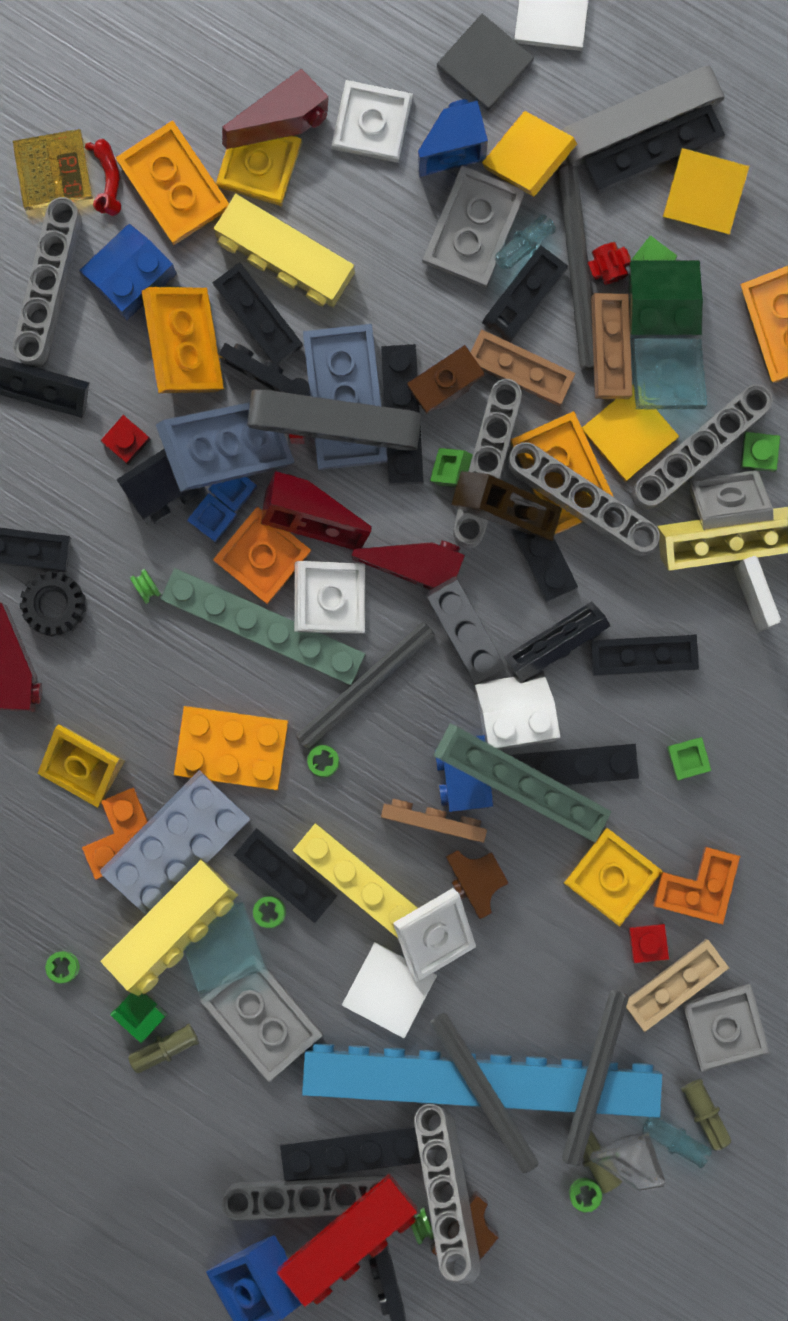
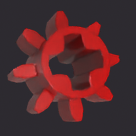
M610 242L592 251L594 260L589 261L587 264L595 280L602 278L604 285L618 282L629 275L626 267L629 266L631 258L625 247L618 249L616 242Z

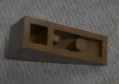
M464 471L460 473L451 503L452 506L477 517L548 541H553L562 507L490 474Z

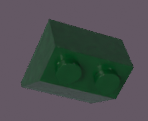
M631 260L629 263L628 294L630 334L702 335L703 296L700 260Z

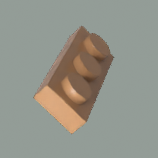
M594 293L591 297L595 399H630L632 397L628 294Z
M482 329L470 352L484 372L499 379H511L521 389L559 407L576 374Z
M392 799L391 805L385 803L383 805L381 818L481 843L485 841L487 829L480 827L481 820L461 816L460 822L446 819L447 812L427 807L426 813L412 810L413 803Z

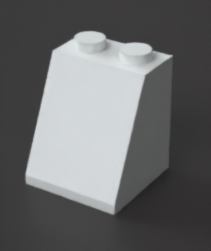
M544 672L529 677L523 682L517 676L479 682L475 685L483 735H485L486 743L499 750L556 741L560 738L555 702Z

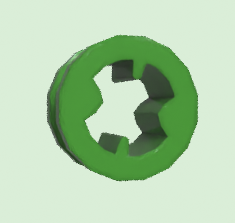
M145 568L141 570L140 576L135 577L133 575L130 577L146 604L150 602L151 596L159 597L161 595Z
M320 745L310 751L307 763L309 769L315 775L329 777L337 771L339 757L333 748L327 745ZM323 752H328L331 754L328 758H333V765L326 766L324 771L316 769L319 765L317 763L314 764L315 756L321 757Z
M274 896L259 899L253 908L255 921L265 928H273L280 925L286 916L284 903ZM269 902L276 904L275 912L279 915L275 921L273 918H270V922H267L263 919L265 913L260 909L264 903L266 906H269Z
M61 951L52 954L48 958L45 969L49 979L56 983H66L76 978L80 965L76 956L71 952ZM60 958V961H65V958L70 961L67 967L70 973L66 977L64 973L60 974V976L55 973L58 967L55 961Z
M579 1178L571 1185L569 1197L577 1210L592 1212L601 1204L602 1192L594 1180ZM587 1186L589 1191L592 1188L595 1190V1194L590 1196L591 1203L584 1204L582 1199L579 1202L576 1200V1196L581 1193L580 1187Z
M422 1208L418 1215H413L416 1221L411 1225L418 1245L423 1244L425 1238L434 1239L433 1229L425 1208Z

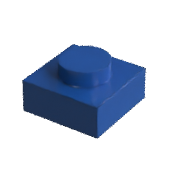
M242 477L212 484L208 491L236 513L258 487L248 477Z
M208 493L187 521L216 543L237 515Z

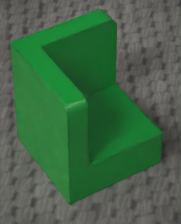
M130 993L110 1015L142 1043L166 1018L168 1013L146 993H142L140 996Z

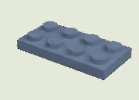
M372 324L303 331L311 397L381 406ZM315 438L318 470L387 463V453L384 447Z
M250 402L165 419L156 424L180 492L286 468L292 465L295 461L284 433L247 427Z
M199 770L100 870V873L146 915L200 860L208 863L250 818Z

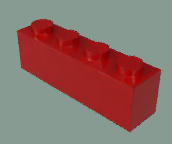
M389 1173L282 1263L278 1268L277 1274L304 1307L312 1301L315 1305H318L331 1294L333 1290L330 1286L340 1277L343 1281H346L360 1269L358 1262L367 1254L372 1258L379 1254L388 1245V1242L385 1240L396 1230L399 1234L406 1231L416 1221L413 1215L417 1213V1206Z

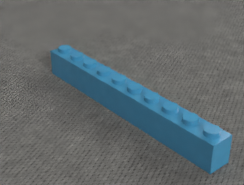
M314 1043L313 1049L305 1051L302 1095L480 1106L452 1059L440 1057L441 1051L419 1050V1056L405 1055V1049L384 1048V1054L370 1053V1047L349 1046L348 1051H334L333 1044ZM471 1053L505 1108L575 1112L588 1066H582L583 1060L561 1059V1065L547 1064V1058L527 1056L526 1062H511L512 1056L491 1054L490 1060H477L476 1054ZM611 1061L596 1114L660 1118L662 1073L655 1071L653 1064L632 1063V1069L618 1068V1062Z

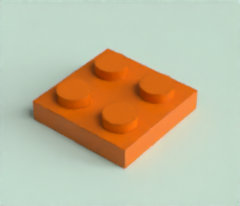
M257 506L213 561L268 605L295 573V562L305 561L312 551L290 532L261 524L262 509Z

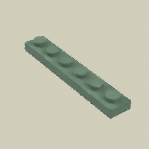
M174 568L160 598L165 603L350 686L353 684L366 655L321 633L294 632V621L177 568Z
M451 723L433 755L595 843L612 812Z

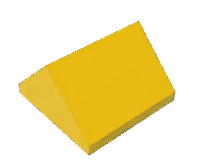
M58 724L54 729L37 774L98 808L125 760L71 729Z

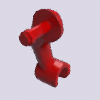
M99 139L95 144L88 142L85 144V148L88 151H94L95 157L102 165L106 180L104 193L99 194L95 198L93 206L95 210L102 214L107 213L115 216L121 211V203L116 199L120 175L113 151L105 139Z

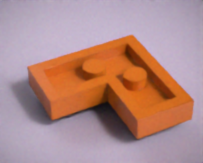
M135 787L101 801L114 834L82 847L95 880L103 877L100 870L149 821Z
M704 847L696 881L662 872L653 906L723 925L740 856Z

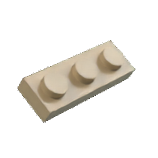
M705 939L632 994L628 999L626 1009L641 1029L646 1032L728 970L729 967L710 941Z

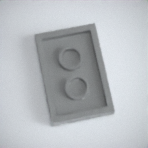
M462 165L422 263L487 288L526 192Z
M255 954L200 1000L268 1082L323 1036V1033Z

